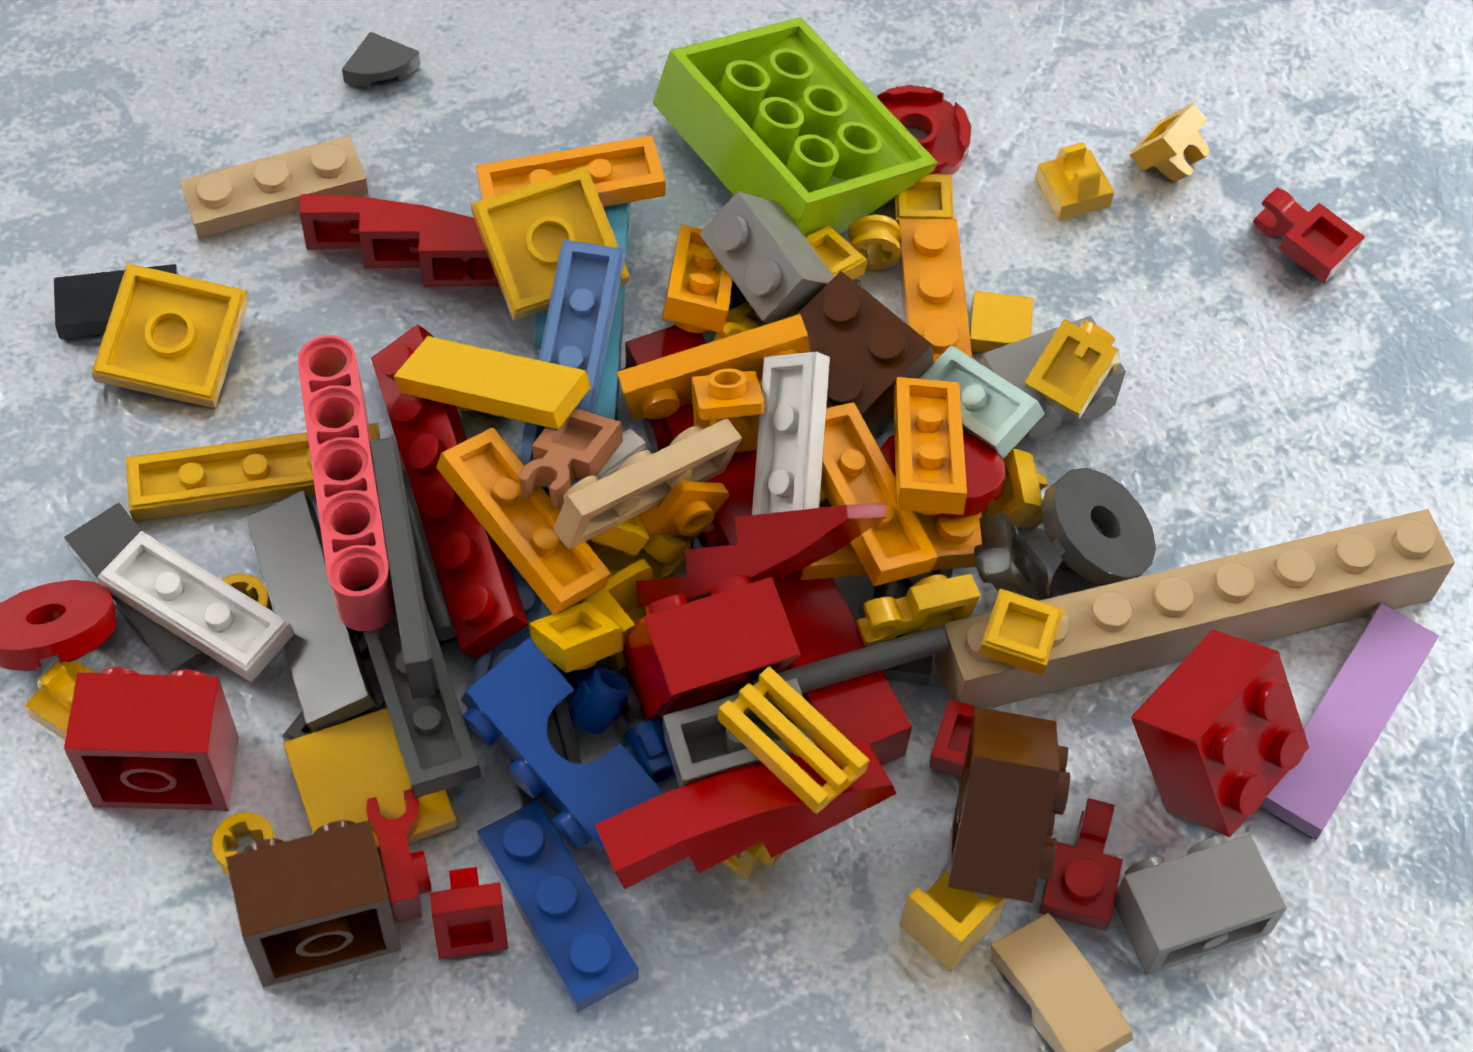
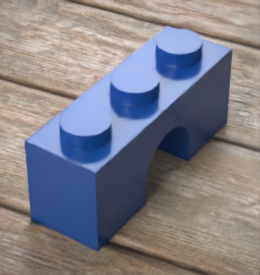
M528 638L465 691L461 701L468 710L462 714V718L482 743L490 746L496 741L513 760L507 767V770L527 795L534 799L540 793L543 794L546 800L559 813L552 819V822L567 842L578 851L586 845L595 855L604 849L595 824L659 796L664 792L620 742L600 759L586 764L569 762L554 751L547 736L548 718L550 713L563 703L574 689L534 642Z

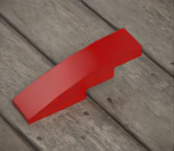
M301 194L299 214L306 250L361 249L364 268H421L423 287H500L473 217L425 205L369 197Z
M886 503L839 505L735 517L737 544L685 549L687 576L636 581L638 607H645L658 600L678 594H684L687 602L711 596L709 588L714 584L743 574L748 575L751 583L772 577L774 581L785 578L837 552L887 517Z
M868 741L852 744L869 759L867 771L817 814L762 762H757L730 769L663 793L597 823L595 826L615 874L624 889H627L687 857H690L697 872L701 873L762 841L770 857L773 858L897 793ZM819 748L841 770H843V768L838 763H836L822 748ZM794 753L788 754L821 788L827 783L801 757H797Z

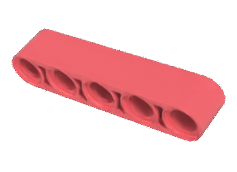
M324 335L310 340L302 347L298 354V370L326 572L341 622L348 628L356 631H373L383 627L392 619L396 612L370 446L372 439L357 358L352 345L344 338L335 335ZM362 531L354 535H348L353 532ZM362 586H371L370 588L363 591H354L356 588Z

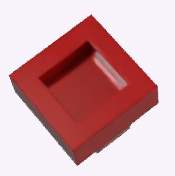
M477 867L449 870L451 889L429 892L438 958L444 959L509 949L500 882L479 885Z

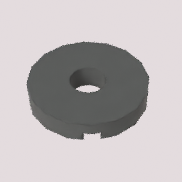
M1089 468L1071 469L1045 491L1041 504L1044 530L1051 542L1056 538L1058 539L1060 545L1066 551L1060 557L1078 575L1091 583L1103 586L1140 577L1153 564L1156 550L1153 528L1142 506L1116 480L1105 473ZM1092 522H1094L1100 528L1103 535L1095 528Z

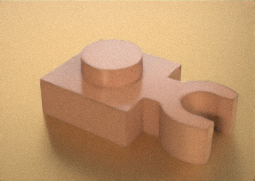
M575 408L559 429L546 427L532 444L534 460L527 463L520 471L519 482L522 497L530 499L539 487L550 485L551 506L556 509L562 508L564 504L563 497L572 487L571 482L575 477L584 479L588 476H597L623 442L621 422Z

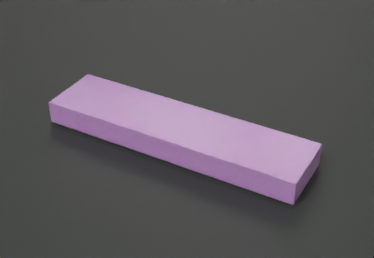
M1381 603L1304 727L1309 749L1304 753L1299 764L1289 770L1264 798L1260 807L1317 840L1439 635Z

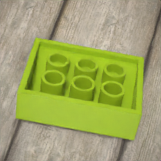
M801 17L670 50L653 100V105L733 195L739 191L779 202L804 237L826 225H829L838 234H841L856 219L869 215L899 193L933 172L938 163Z

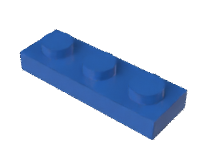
M538 800L477 831L481 847L577 1013L639 979L638 967Z

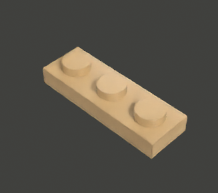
M350 136L180 180L183 195L198 239L299 212L301 194L359 196L369 193L367 179Z
M728 418L705 429L701 425H695L680 433L671 442L670 446L653 454L649 450H643L632 455L616 472L599 480L596 476H588L578 481L565 493L563 497L564 504L553 530L567 549L593 538L661 504L680 481L705 482L725 472L742 437Z

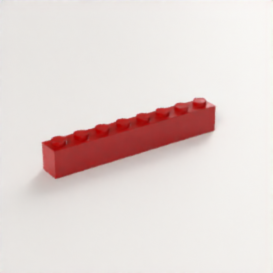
M673 325L626 341V367L619 371L707 343L702 333L685 331ZM693 403L680 407L675 413L665 418L643 419L648 441L655 452L670 446L671 442L680 433L694 426ZM757 450L735 452L725 472L705 481L722 483L727 489L729 497L715 513L714 520L710 526L698 534V539L703 548L737 544L735 517L752 515ZM797 571L785 578L774 581L800 651V655L783 671L867 647L864 645L856 621L832 577L800 580ZM882 670L802 694L803 698L851 743L868 741L881 765L906 755L912 725Z

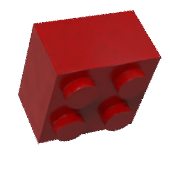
M747 574L738 575L709 588L711 596L687 603L685 595L678 594L658 600L645 608L648 615L634 623L635 628L623 643L624 650L622 653L646 720H656L664 715L739 693L751 680L758 679L759 674L769 666L776 673L782 672L800 655L772 577L751 583Z
M1214 629L1131 716L1166 811L1227 837H1231L1249 815L1254 814L1260 808L1264 798L1289 770L1299 764L1304 753L1309 749L1279 651Z
M120 667L107 668L100 673L77 672L64 751L92 807L229 811L239 736L219 677L208 676L203 672L189 669L177 670L170 675L139 674L133 670Z

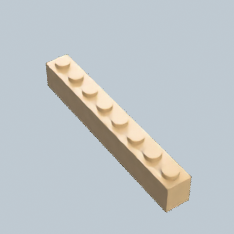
M1429 509L1040 600V602L1064 609L1043 676L978 655L992 612L943 623L942 627L948 638L949 650L936 654L934 660L948 699L988 709L1183 661L1212 629L1258 643L1373 615L1381 603L1394 610L1431 601L1449 574L1455 561Z

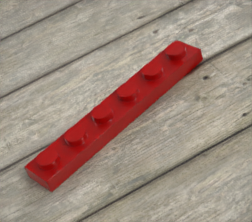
M417 324L372 356L371 360L403 464L412 486L462 651L478 659L528 626L529 623L505 553L436 468L442 452L467 440L457 407L400 393L395 382L394 375L427 336L433 337L430 332Z

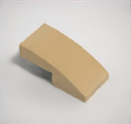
M1049 913L990 944L992 962L1031 1007L1033 1026L1055 1052H1113L1133 1040L1132 1030L1110 993L1077 946Z

